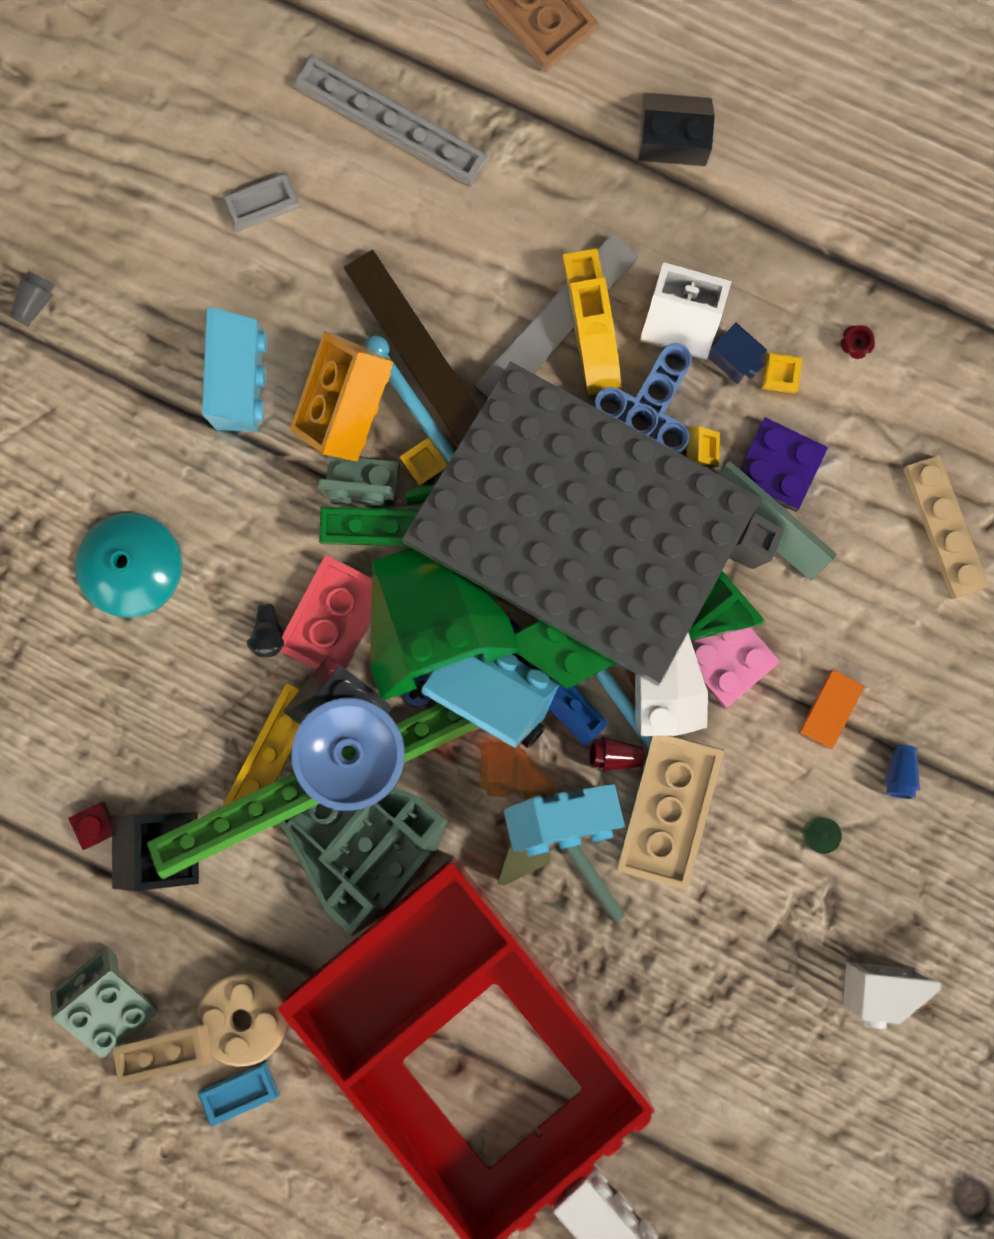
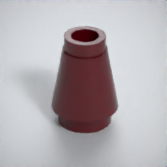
M602 736L600 740L593 739L591 742L589 753L591 768H598L599 772L635 767L641 768L644 763V748Z

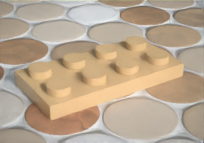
M652 736L619 858L618 872L688 890L722 764L724 749L676 736Z

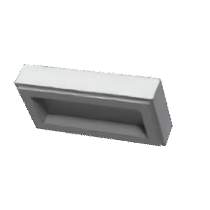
M287 172L222 197L236 232L300 208Z

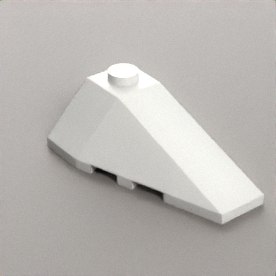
M689 633L658 686L635 674V728L641 736H678L707 728L708 692Z

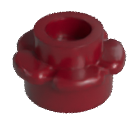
M864 325L848 327L843 332V339L840 341L841 349L844 353H849L853 359L864 358L875 347V338L872 330ZM856 339L860 340V345H856L854 341Z

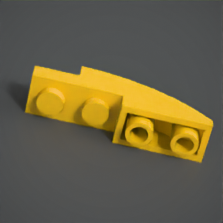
M598 248L563 254V266L575 323L574 331L587 397L596 396L606 387L622 390L611 306L606 279L602 274Z

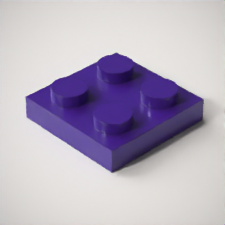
M765 417L739 469L780 505L796 512L799 510L828 447Z

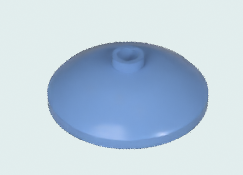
M355 698L333 700L313 710L299 726L292 746V765L296 778L303 790L318 803L341 811L364 809L379 802L397 783L404 764L403 739L393 719L375 704ZM345 746L354 747L356 750L355 757L352 759L344 758L342 749Z

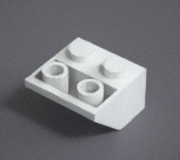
M663 262L640 341L662 348L672 343H679L689 349L691 356L707 360L732 281Z

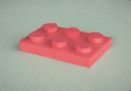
M325 554L282 635L284 647L281 649V652L315 670L330 655L347 669L371 624L372 578Z

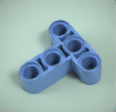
M672 343L666 346L636 398L618 388L606 387L597 394L594 407L603 411L600 406L601 402L605 400L614 401L619 410L613 414H606L634 428L631 422L633 418H645L649 423V429L637 431L665 446L667 445L663 442L662 436L666 433L675 434L680 441V445L675 448H669L681 454L688 444L689 432L681 422L664 413L691 365L692 356L689 349L679 343ZM669 357L679 359L682 363V368L679 370L670 369L665 363V359ZM659 387L664 390L666 398L655 400L649 395L648 389Z

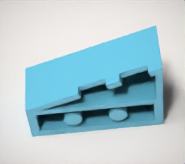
M615 784L583 789L569 794L567 792L555 794L554 797L544 799L542 797H535L503 809L513 853L526 850L528 857L549 852L548 845L559 843L561 850L582 845L580 838L591 836L592 842L614 838L612 831L625 827Z

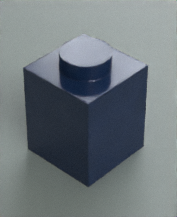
M735 322L712 347L708 358L734 382L739 384L745 376L751 380L765 365L761 359L767 349Z

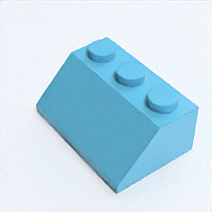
M207 307L202 415L217 431L259 432V421H264L265 403L264 400H260V387L266 386V367L261 365L262 353H266L268 349L267 332L263 331L257 319Z
M481 653L434 670L421 693L515 748L545 718L559 684L549 679L544 672L533 670L519 662L512 654L486 663Z

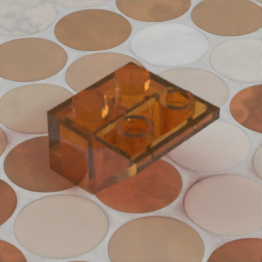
M482 743L480 789H487V796L509 797L510 790L524 791V798L542 797L544 799L546 798V792H555V784L519 745L514 748L509 744Z

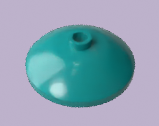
M138 513L115 514L98 522L83 538L76 556L77 581L85 597L101 611L123 618L144 616L162 607L177 589L182 574L181 551L172 533L157 520ZM126 556L128 560L127 565L124 568H119L117 565L118 559Z

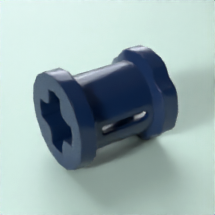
M420 675L413 679L415 683L420 685L423 681L426 683L429 678L425 675ZM413 690L402 694L406 702L414 706H425L433 700L428 696L424 699L419 696L412 699Z

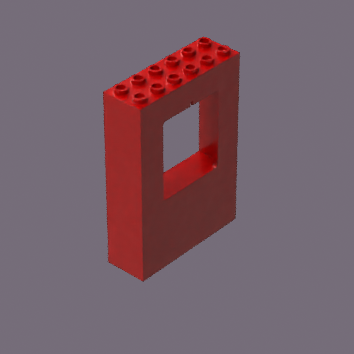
M455 856L295 988L277 1008L298 1037L460 1239H507L516 1230L519 1232L525 1231L536 1220L537 1212L546 1205L552 1207L557 1204L565 1195V1188L575 1180L581 1182L586 1179L595 1168L593 1164L604 1155L610 1157L622 1147V1140L633 1130L635 1133L643 1130L651 1122V1115L655 1112L644 1087ZM497 984L581 1086V1090L538 1126V1129L541 1131L539 1136L535 1131H532L493 1166H486L406 1067L404 1059L490 986Z

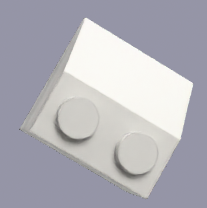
M847 962L843 1006L850 1010L855 1018L864 1020L863 1024L865 1026L885 1029L887 1028V1023L901 1024L941 990V982L918 969Z

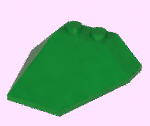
M408 548L372 561L370 668L382 701L417 689L413 679L415 677L482 653L485 662L489 663L521 651L508 616L479 585L413 548Z

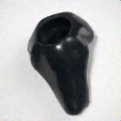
M261 604L258 606L255 627L251 637L247 640V647L257 657L276 656L284 647V640L282 638L284 632L279 625L275 608L272 604Z

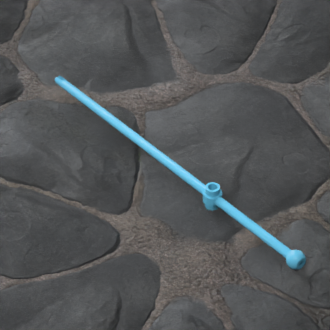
M374 335L362 344V346L374 350L391 360L388 356V342L383 337ZM393 363L389 379L390 383L448 464L455 453L454 448ZM609 669L596 674L595 676L648 750L652 736H641L635 728V707Z

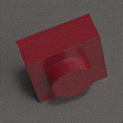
M100 802L68 818L82 850L89 849L112 838V817L105 802Z

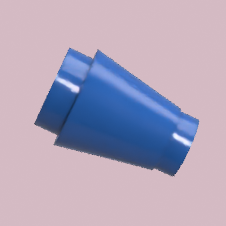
M895 745L883 786L887 787V796L900 799H916V791H920L916 747Z

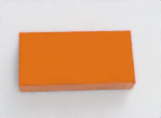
M830 670L798 733L828 749H833L865 686L835 670Z

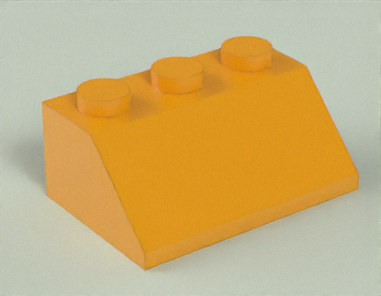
M324 331L290 431L322 454L358 462L361 451L366 445L367 435L373 418L378 412L383 390L390 379L391 368L394 362L374 350Z

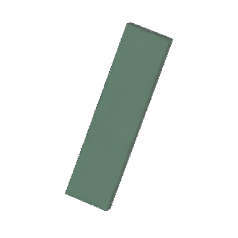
M730 460L720 470L718 475L762 498L754 513L784 529L776 551L810 581L835 558L837 554Z

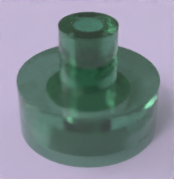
M815 817L804 826L803 840L807 847L821 854L831 853L841 843V829L832 819Z

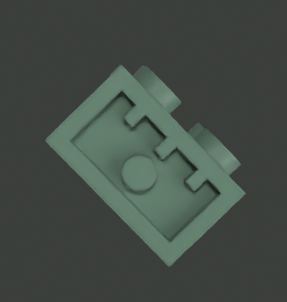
M329 456L327 478L318 479V488L326 498L330 499V503L334 505L351 506L352 501L366 502L365 507L385 508L387 505L395 506L400 463L359 458L358 462Z
M107 946L50 992L52 1018L99 1057H105L113 1048L120 1045L158 1012L156 1005L120 975L117 954Z

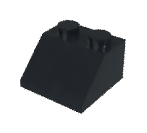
M644 92L638 161L706 167L713 145L715 114L712 98Z
M328 655L283 712L301 725L303 720L313 710L337 699L355 698L365 700L380 707L387 714L392 710L393 706L386 700L382 701L376 691Z
M198 812L142 813L112 816V889L142 891L199 884L198 862L162 879L157 873L147 845L148 842L198 819Z

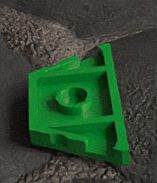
M722 570L688 633L691 641L761 626L765 623V620Z
M539 621L515 634L521 650L516 652V654L524 658L539 671L551 677L553 681L566 690L617 664L543 621Z

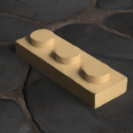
M207 1025L113 1048L118 1085L213 1063Z

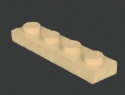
M938 455L903 468L951 599L989 587L941 456Z

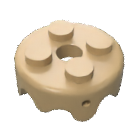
M254 968L241 969L225 975L214 982L204 993L196 1014V1027L204 1025L208 1027L212 1056L225 1064L237 1067L251 1066L271 1056L282 1043L290 1026L277 1010L285 999L283 989L278 982L263 975ZM236 1010H246L251 1015L252 1023L250 1027L241 1029L234 1024L233 1013Z

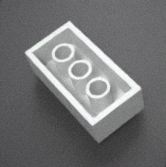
M596 1163L593 1164L595 1168L592 1173L581 1182L576 1180L564 1189L566 1193L563 1198L553 1206L554 1214L576 1239L659 1238L655 1230L645 1219L641 1222L636 1219L631 1212L634 1208L625 1195L620 1191L615 1194L606 1184L609 1181L608 1177Z

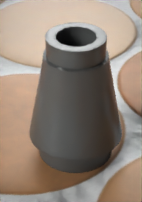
M28 271L25 278H20L10 317L29 327L31 322L53 297L54 294L51 291L54 285Z

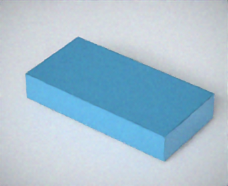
M267 1060L202 1088L197 1092L211 1127L280 1096Z

